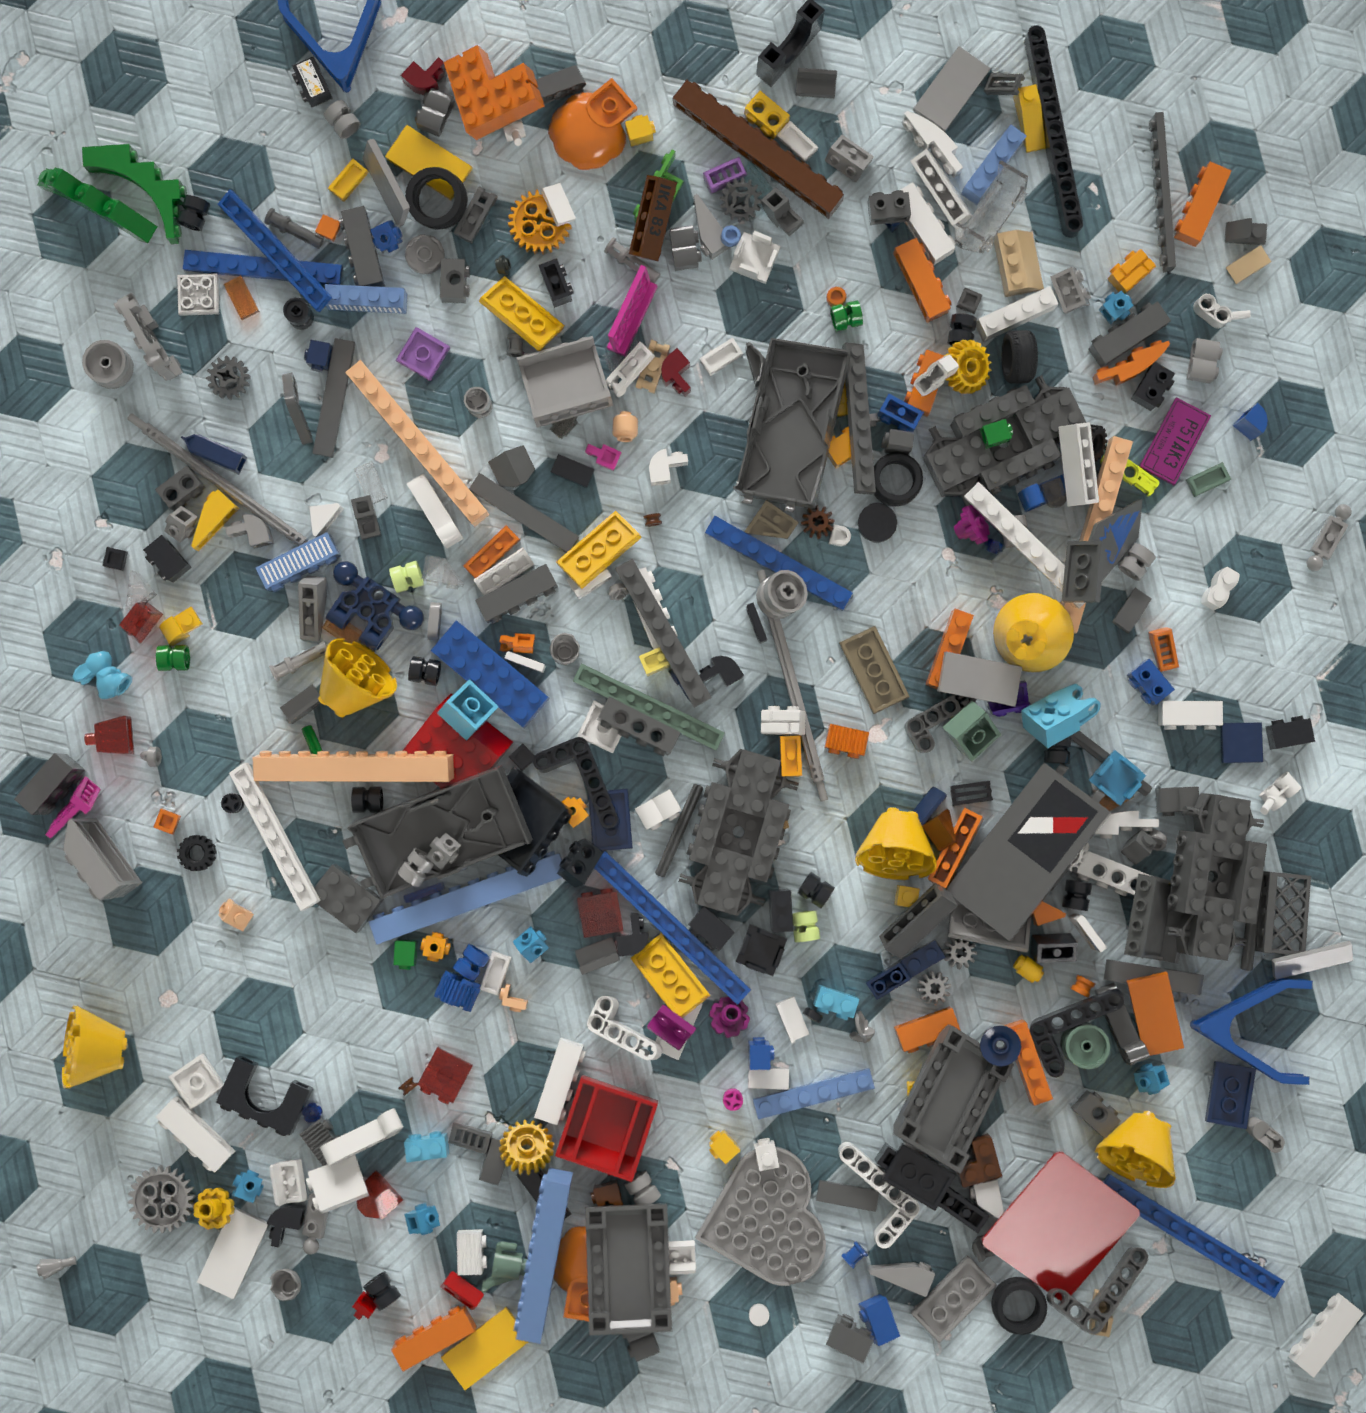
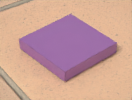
M415 327L398 355L396 362L431 381L450 350V346Z

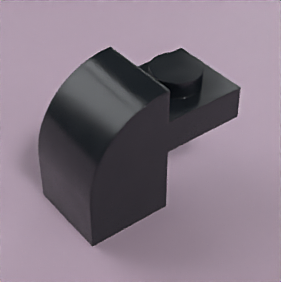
M726 656L711 658L714 666L710 667V665H707L699 670V676L703 683L719 674L726 687L744 677L738 664Z
M639 913L630 914L632 934L616 936L619 957L639 953L648 942L649 932L641 933L640 930L644 929L643 917H639Z
M284 1204L270 1215L267 1224L274 1226L271 1227L269 1239L272 1240L271 1246L279 1248L283 1243L286 1228L299 1230L302 1227L306 1210L305 1205Z

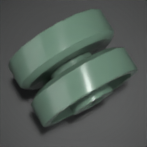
M1091 1023L1080 1024L1065 1030L1061 1035L1060 1047L1063 1055L1068 1061L1080 1068H1097L1109 1056L1110 1043L1108 1036L1102 1029Z

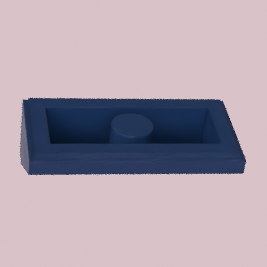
M931 787L913 810V812L918 813L922 826L947 797L946 793L936 787Z

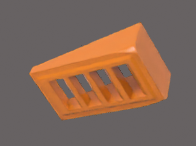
M1165 627L1149 631V638L1159 671L1163 672L1178 668L1179 663L1172 629ZM1165 635V638L1158 640V637ZM1167 643L1168 646L1160 648L1159 645ZM1169 651V653H1170V654L1161 656V653H1162V652ZM1163 660H1172V662L1163 664Z

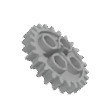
M162 1165L158 1166L157 1171L152 1167L149 1169V1172H142L143 1177L138 1176L136 1178L138 1183L131 1185L135 1191L128 1193L129 1196L133 1197V1199L128 1201V1204H133L134 1207L129 1212H136L133 1219H140L139 1226L145 1223V1230L153 1227L152 1230L155 1233L160 1228L161 1233H164L166 1228H168L171 1232L174 1230V1225L179 1228L181 1221L185 1223L188 1220L186 1215L192 1214L189 1208L193 1207L194 1203L190 1200L195 1198L196 1195L190 1194V1191L194 1187L187 1186L191 1181L190 1179L183 1180L185 1173L180 1176L177 1175L178 1168L171 1172V1166H167L165 1171ZM168 1184L174 1185V1193H171L168 1190ZM148 1185H151V1186L154 1187V1189H155V1193H154V1194H150V1193L148 1192V1190H147V1186H148ZM161 1196L165 1201L159 1200L158 1197ZM169 1204H173L176 1207V1213L170 1212ZM149 1206H153L156 1209L155 1215L149 1212Z

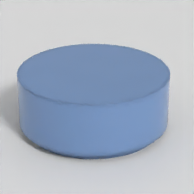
M732 225L726 226L720 236L722 243L728 247L736 246L741 238L740 230Z

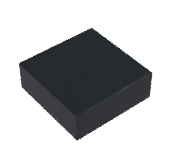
M107 547L102 566L124 571L128 552Z
M522 743L509 758L521 771H524L533 762L535 755Z

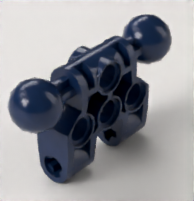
M349 561L340 562L335 566L333 570L335 581L342 586L353 585L357 589L342 592L326 615V620L344 630L353 617L358 615L363 621L368 622L358 641L374 652L380 649L394 629L392 613L399 617L400 625L404 629L416 630L422 625L424 615L419 607H405L400 603L401 599L369 577L362 578L359 576L357 567ZM376 592H383L381 600H374ZM348 597H355V603L353 605H346V600ZM370 607L372 609L371 615L364 617L362 611ZM383 618L388 619V625L380 628L379 621Z

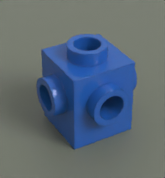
M393 220L386 221L370 230L374 237L373 243L381 252L387 250L388 253L399 249L398 244L403 242L402 232L398 226H395Z

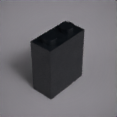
M768 890L770 930L772 932L793 931L791 890Z

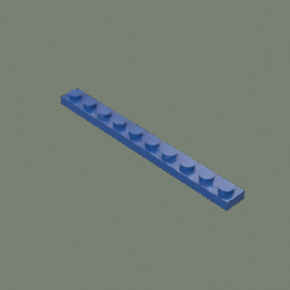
M606 851L602 854L594 869L738 1005L751 989Z
M1108 1173L1104 1183L1137 1207L1140 1211V1217L1274 1299L1276 1298L1285 1282L1283 1279Z

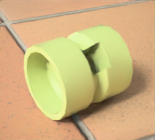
M417 561L406 563L405 567L396 566L389 569L397 593L407 591L410 586L417 588L424 585Z
M816 910L792 913L793 926L796 927L793 931L795 942L820 939L819 927L815 925L818 922Z

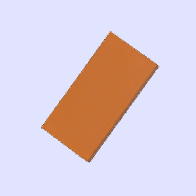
M1161 972L1126 980L1139 1038L1147 1047L1149 1055L1152 1056L1183 1049L1184 1044L1168 973Z

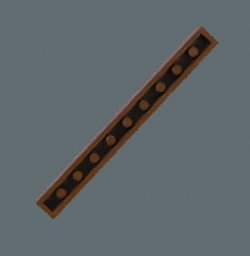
M686 80L673 96L674 107L827 219H830L843 202L844 194L838 186H832L823 175L811 171V167L808 164L796 160V157L787 150L785 152L775 140H769L760 129L751 127L745 118L733 114L730 107L721 105L712 94L703 92L697 83H691Z

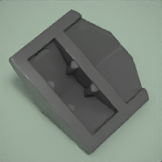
M747 342L745 351L754 384L757 387L763 372L765 357L753 344Z
M524 445L504 451L488 462L501 487L520 486L526 483L535 471Z

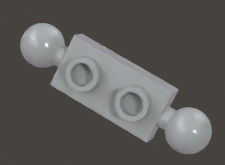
M1341 504L1335 509L1336 518L1332 515L1328 516L1310 549L1311 552L1315 553V556H1311L1307 560L1309 570H1320L1323 567L1322 558L1326 560L1331 558L1348 527V524L1343 522L1352 513L1348 505Z
M314 1193L309 1194L302 1235L309 1236L303 1243V1250L309 1255L315 1254L318 1251L319 1243L316 1239L324 1238L328 1212L322 1214L320 1209H315L312 1200L315 1197Z

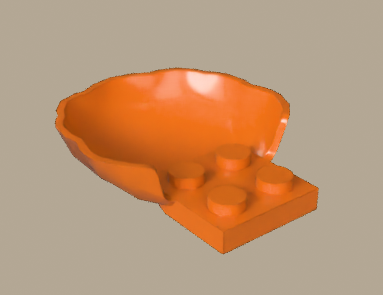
M613 78L608 80L594 93L581 92L570 96L564 105L553 113L551 123L549 124L548 134L558 156L580 170L601 168L611 159L616 158L622 153L626 145V133L621 123L637 111V106Z
M586 1226L572 1227L560 1240L554 1280L561 1289L567 1292L564 1318L589 1321Z

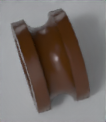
M661 513L643 516L644 520H646L645 527L661 525L662 521L659 519Z
M413 1077L398 1087L399 1090H403L404 1096L418 1085L417 1082H413Z

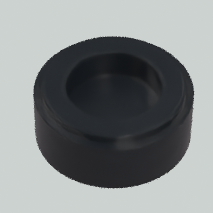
M806 1007L802 1013L818 1024L823 1019L821 1014L809 1007Z

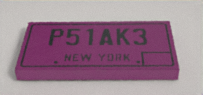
M1176 397L1139 467L1174 486L1211 415Z

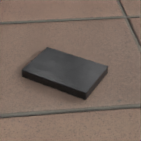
M901 1143L881 1179L936 1211L956 1175Z

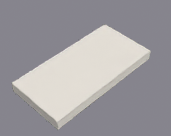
M234 1207L235 1212L229 1215L230 1222L221 1229L197 1283L231 1299L236 1297L269 1226L266 1221Z

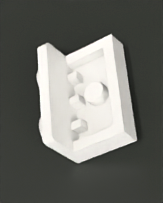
M301 1159L281 1161L270 1165V1177L276 1206L308 1200Z
M695 1241L668 1242L670 1275L696 1273Z

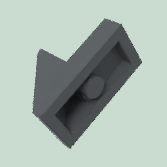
M1252 218L1226 223L1225 243L1266 244L1267 224L1252 223Z

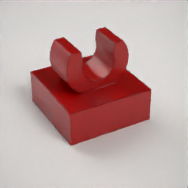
M363 1291L352 1306L357 1310L353 1316L358 1320L363 1316L369 1319L376 1309L373 1303L374 1298L369 1297Z

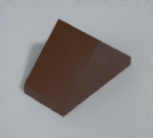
M948 809L922 826L939 851H943L956 842L951 814Z

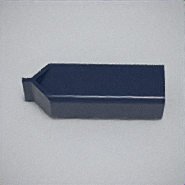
M193 434L188 437L181 436L191 454L233 473L240 474L247 459L243 453L200 434Z

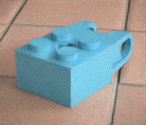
M1073 684L1053 692L1022 709L1023 728L1049 748L1078 732L1083 724L1099 712L1101 703L1096 698L1080 700L1083 695L1082 687L1078 684ZM1077 690V693L1072 696V693ZM1095 704L1094 708L1091 711H1088L1089 708Z

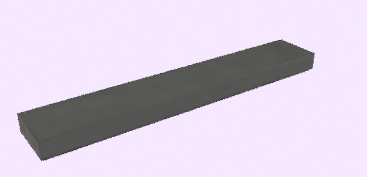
M338 338L334 340L313 448L314 455L330 458L334 456L349 379L345 372L351 368L355 348L354 341Z
M481 473L478 474L469 488L471 492L566 553L574 547L579 539L578 535Z

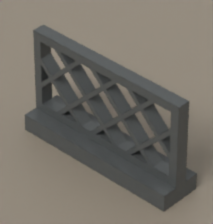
M1263 871L1255 951L1290 955L1306 951L1311 876ZM1278 877H1283L1288 883L1281 890L1277 886ZM1299 879H1304V888L1298 891L1294 883ZM1291 887L1296 895L1289 901L1284 892ZM1281 896L1286 904L1279 910L1275 904L1276 900ZM1298 898L1302 901V908L1299 911L1292 905ZM1289 907L1295 915L1287 921L1282 913ZM1279 916L1285 924L1277 930L1274 926V920ZM1298 918L1301 922V928L1295 931L1291 923ZM1288 927L1293 935L1288 940H1285L1280 933ZM1278 936L1283 944L1278 949H1272L1273 940ZM1295 938L1299 941V951H1294L1289 945Z

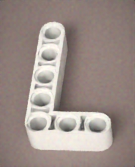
M844 1142L838 1148L841 1160L894 1205L893 1209L875 1229L873 1235L879 1247L889 1248L920 1211V1205L917 1200L900 1190L896 1197L889 1196V1192L895 1188L894 1186L885 1181L879 1184L874 1183V1177L876 1175H884L885 1171L850 1142ZM846 1148L853 1149V1154L850 1157L843 1156V1151ZM860 1162H868L866 1170L858 1169ZM909 1201L915 1203L912 1210L905 1209V1204ZM895 1217H900L902 1221L899 1225L894 1226L891 1224ZM881 1233L889 1234L886 1241L878 1240Z

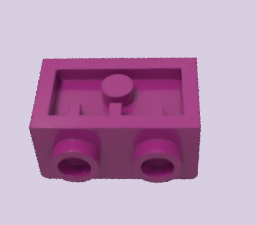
M664 1004L647 1025L650 1031L677 1050L683 1047L696 1030L694 1026Z

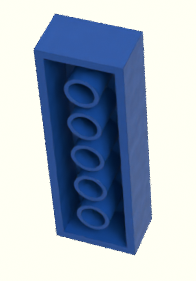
M457 620L431 649V652L466 681L470 679L503 712L524 729L550 699Z

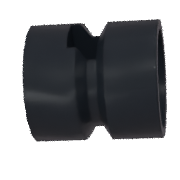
M186 195L182 204L184 210L180 211L177 222L188 229L202 231L205 223L203 216H207L210 203L199 197Z
M296 297L286 301L283 313L289 323L299 330L310 327L314 320V314L308 304L303 299Z
M953 314L950 322L952 330L949 331L947 343L952 346V344L961 340L974 341L972 331L976 329L977 318L969 314Z
M413 656L409 666L408 681L416 683L424 681L427 685L437 686L441 672V661L433 659L426 661L425 658Z
M1071 736L1047 748L1044 751V762L1070 764V752L1067 751V748L1071 747Z
M353 787L351 793L353 813H365L366 810H369L370 813L383 811L382 787H370L368 790L365 787Z
M810 872L797 893L805 899L811 898V903L821 909L835 887L826 881L821 882L820 877Z
M1066 879L1065 891L1067 895L1063 896L1062 907L1088 911L1090 900L1087 896L1091 895L1092 883Z
M386 1271L381 1272L363 1286L368 1296L374 1297L373 1303L378 1311L385 1309L401 1296L396 1286L390 1285L391 1279Z

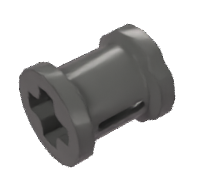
M517 333L508 334L509 350L506 352V355L521 357L524 355L522 351L524 339Z

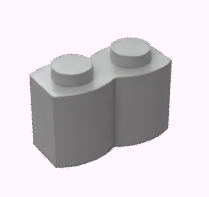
M1196 338L1193 341L1187 370V380L1210 384L1214 379H1217L1219 373L1217 360H1220L1222 356L1220 342Z

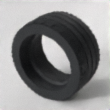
M429 167L420 170L413 175L406 187L405 198L410 206V214L417 222L428 228L438 230L450 228L461 220L467 209L468 196L465 186L455 174L447 169ZM433 179L447 181L454 190L455 200L453 206L446 215L440 218L427 216L421 210L419 204L422 188Z

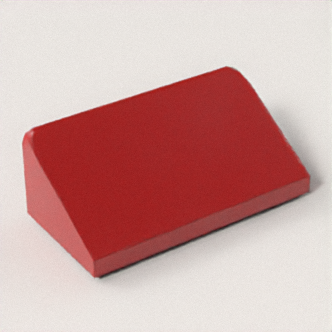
M453 1271L450 1272L441 1284L443 1290L471 1310H474L484 1297L480 1290Z

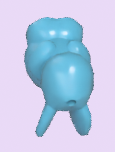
M106 651L90 654L86 662L79 665L73 674L74 681L80 682L81 685L89 683L96 676V687L98 696L101 699H109L123 694L133 680L132 676L127 673H121L120 669L112 666V657Z

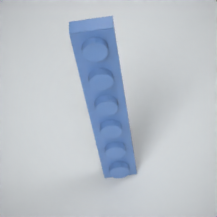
M870 1068L754 1098L753 1102L759 1120L875 1089Z

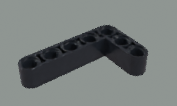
M575 737L541 751L534 756L533 765L541 773H547L576 761L600 823L609 831L615 830L619 826L620 821L590 746L583 737ZM578 743L585 744V748L581 752L575 751V746ZM559 751H566L564 759H557L556 756ZM542 758L548 759L545 767L538 766V762ZM586 761L592 762V767L589 770L582 769V765ZM593 779L600 781V785L597 788L590 787V782ZM606 798L607 804L604 807H599L597 805L598 799ZM607 816L615 817V822L612 825L605 824L604 821Z
M1109 989L1038 1017L1031 1022L1029 1030L1044 1067L1051 1077H1060L1065 1069L1064 1059L1053 1035L1122 1008L1124 996L1119 989ZM1117 995L1120 997V1001L1116 1004L1111 1003L1109 997ZM1097 1002L1101 1005V1009L1093 1011L1090 1005ZM1079 1010L1082 1016L1076 1019L1072 1017L1071 1012ZM1055 1017H1059L1064 1023L1061 1026H1056L1052 1020ZM1035 1025H1042L1045 1030L1042 1033H1037L1033 1027ZM1048 1043L1052 1045L1053 1049L1050 1052H1046L1042 1049V1045ZM1053 1062H1058L1061 1065V1068L1059 1070H1053L1051 1069L1050 1064Z

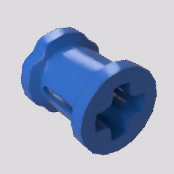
M855 1241L854 1246L841 1256L854 1269L856 1267L855 1264L863 1257H867L868 1254Z

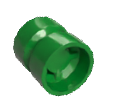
M858 300L847 302L846 306L842 304L830 306L831 319L836 332L846 330L848 326L852 328L863 326V315Z
M158 645L156 649V666L158 671H171L172 668L177 671H188L190 667V650L188 645H175L174 648L171 645Z

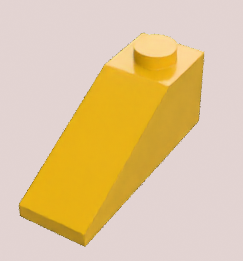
M1037 85L1018 88L1019 94L1014 95L1013 100L1021 132L1027 135L1024 140L1026 153L1045 149L1043 118Z
M218 489L207 496V501L203 505L191 547L197 551H200L240 509Z

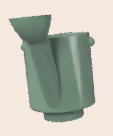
M502 1241L496 1244L492 1276L483 1280L482 1293L488 1291L490 1287L512 1280H519V1275L525 1276L524 1271L527 1259L522 1258L523 1253L515 1252L517 1250L516 1243Z

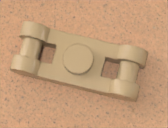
M651 340L648 349L653 354L655 351L660 352L661 356L660 358L654 357L640 373L636 388H645L649 392L655 393L661 377L662 363L668 356L670 345H661L657 341ZM646 376L653 378L652 382L645 381Z

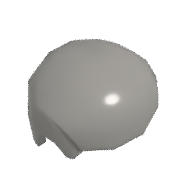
M561 633L556 635L551 641L550 654L558 664L568 665L578 658L580 645L572 634Z
M291 1269L276 1270L270 1277L272 1280L270 1290L281 1301L293 1300L301 1290V1279L297 1272Z

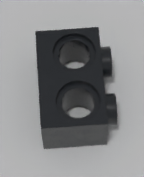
M586 838L574 841L569 847L570 852L560 862V869L557 872L559 876L574 888L585 885L603 854L601 850Z

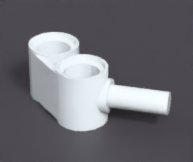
M521 118L503 127L507 142L514 140L515 145L520 146L522 144L521 138L526 137Z
M1211 294L1202 295L1193 305L1194 312L1214 328H1222L1231 320L1251 317L1250 310L1231 312L1228 307L1220 306ZM1201 301L1208 304V309L1202 307ZM1217 314H1221L1224 321H1220L1217 318Z
M1289 772L1282 774L1259 795L1264 801V805L1260 809L1263 815L1268 814L1270 809L1275 811L1287 801L1285 797L1290 798L1301 789L1299 783Z

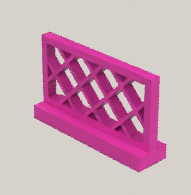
M640 265L608 334L610 341L607 349L624 357L628 353L658 288L657 284L650 281L646 266Z
M87 776L79 782L70 802L56 815L46 833L50 839L79 810L86 815L92 809L101 789Z

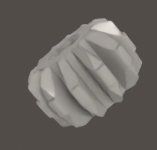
M950 937L952 944L949 942L944 943L949 947V949H943L945 954H949L944 960H951L949 963L950 967L956 964L957 969L960 970L963 963L968 968V960L973 963L975 962L971 955H977V951H971L976 946L975 943L969 944L970 941H963L962 939H957L956 941L955 938ZM963 947V956L958 955L956 957V955L958 954L955 952L956 949H961Z
M930 971L929 978L924 973L922 976L925 981L918 980V983L923 985V987L917 988L918 992H923L919 996L920 999L927 997V1004H930L932 999L934 1005H938V999L944 1003L946 1000L943 995L950 996V993L945 991V989L951 988L950 984H945L949 980L948 977L941 979V972H938L935 977L934 971ZM931 984H938V986L936 987V989L938 990L937 992L931 991L930 993V990L932 989L930 986Z

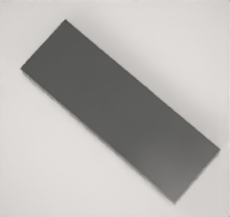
M819 1179L816 1201L876 1212L879 1192L874 1189Z

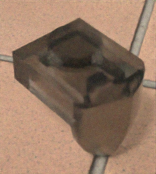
M1061 478L1040 485L1047 506L1060 508L1067 501L1066 491Z

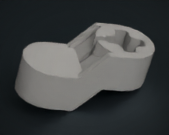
M1252 1117L1248 1120L1246 1131L1255 1140L1273 1153H1278L1283 1149L1285 1141L1277 1131L1257 1117Z

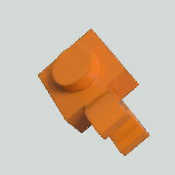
M515 633V637L501 635L500 651L506 652L513 648V652L533 654L535 634Z

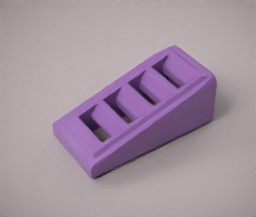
M740 157L703 172L704 181L711 194L727 187L726 184L728 182L732 184L734 178L740 180L742 177L747 176ZM736 165L738 174H735L732 166ZM726 169H729L731 177H728ZM719 173L722 174L724 180L721 181L718 175ZM712 177L715 178L717 182L716 184H713L711 179Z

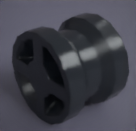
M226 794L221 800V807L227 813H238L244 808V801L239 794Z

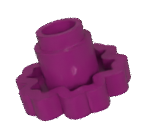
M972 505L962 508L961 520L954 525L957 537L959 539L970 538L977 545L988 541L990 532L989 526L985 522V517Z
M729 996L721 997L719 1003H714L709 1012V1017L712 1019L711 1028L714 1029L716 1034L724 1033L726 1038L737 1037L740 1031H744L748 1027L750 1017L746 1014L748 1007L743 1001L737 1005ZM727 1014L731 1015V1016H732V1020L729 1019L726 1015H727Z

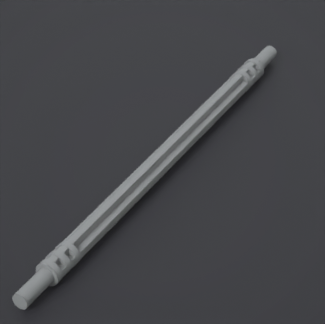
M133 413L128 416L127 419L140 428L143 434L172 453L294 544L300 546L308 542V538L279 519L150 423L146 424Z
M765 570L757 572L761 584L763 580L767 579ZM767 616L792 706H798L799 710L805 711L780 619ZM806 714L805 735H800L812 780L816 784L821 802L828 800L823 783L825 779Z

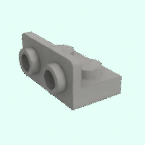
M841 135L830 148L825 161L854 182H857L874 156Z
M1070 267L1050 277L1065 314L1082 306L1090 305L1089 299H1091L1088 289L1083 287L1082 281H1084L1080 270Z

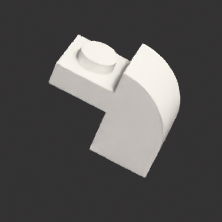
M666 449L658 451L652 457L649 464L651 486L670 484L669 468L688 465L687 454L674 452L671 453V456H667Z

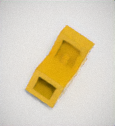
M189 607L176 616L166 619L160 624L159 629L168 644L174 646L190 636L188 633L203 625L194 608Z

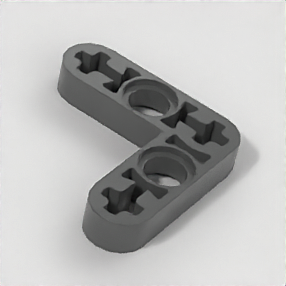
M292 372L282 375L285 403L303 445L313 443L309 426L299 404L295 377Z

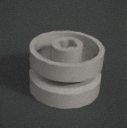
M99 340L92 343L86 348L82 359L85 373L98 385L107 389H117L124 386L133 374L134 364L131 356L117 343L110 340Z
M780 570L761 582L757 588L756 598L757 604L764 614L774 619H784L804 606L808 593L805 582L797 573L790 570Z

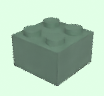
M973 701L967 704L942 727L957 749L971 761L1001 736V733L986 711Z

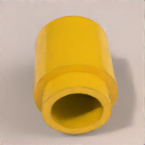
M1022 954L1013 965L1016 973L1031 983L1034 981L1038 982L1044 974L1042 971L1043 966Z

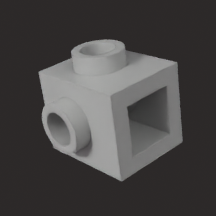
M180 506L166 518L165 522L167 524L164 532L181 543L184 539L190 538L194 534L197 516L183 506Z
M445 833L441 838L436 837L430 844L432 849L426 858L442 870L449 862L452 864L458 858L459 854L457 852L461 845Z

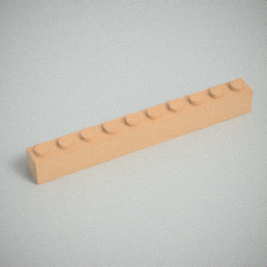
M359 360L345 372L470 523L475 527L488 517L489 513L365 364Z
M1116 436L1108 440L1097 478L1099 503L1089 505L1079 541H1088L1094 524L1112 514L1133 441ZM1061 602L1072 619L1074 634H1076L1086 603L1081 608H1077L1073 603Z
M261 751L259 755L253 757L254 781L449 782L454 779L453 754H447L446 751H436L434 754H427V751L414 752L415 754H407V751H396L395 754H388V751H377L375 754H368V751H357L356 754H349V751L336 752L337 754H329V751H319L317 754H310V751H299L298 754H291V751H280L279 754H272V751Z

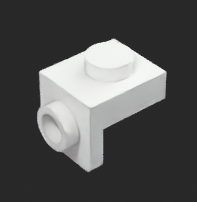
M769 1138L759 1139L758 1143L754 1144L759 1171L779 1168L774 1140Z

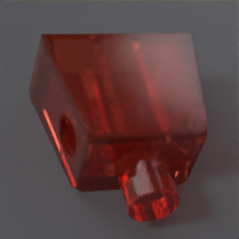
M137 602L119 626L126 634L141 644L163 613L148 602Z
M120 716L94 724L95 733L84 735L85 744L96 745L97 752L134 754L132 720L130 716Z

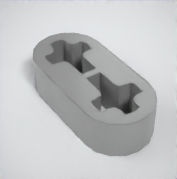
M431 602L428 640H439L442 614L441 603Z

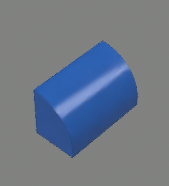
M1256 403L1246 410L1233 426L1252 441L1265 431L1268 422L1267 414L1263 407Z

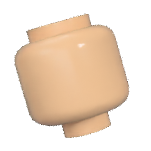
M622 411L619 415H616L613 418V436L620 442H631L638 435L637 417L628 411Z

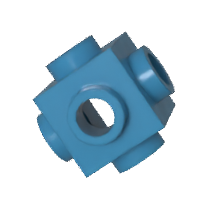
M1121 290L1117 294L1113 292L1104 299L1106 302L1100 307L1099 311L1111 325L1118 319L1123 321L1131 314L1129 310L1134 305L1130 296L1126 293L1124 294Z
M531 926L513 941L520 954L530 963L549 949L545 942L546 936L540 930L536 932Z
M1151 1063L1140 1066L1141 1069L1134 1073L1139 1093L1148 1092L1149 1095L1156 1094L1170 1085L1165 1065L1153 1066Z
M248 1170L247 1173L241 1172L240 1175H236L232 1184L235 1187L232 1196L253 1203L256 1195L260 1196L264 1187L261 1184L263 1179L258 1178L259 1173ZM249 1182L250 1187L247 1189L246 1184Z
M426 1203L416 1205L415 1210L404 1214L409 1234L426 1235L432 1233L433 1228L440 1226L436 1206H427Z

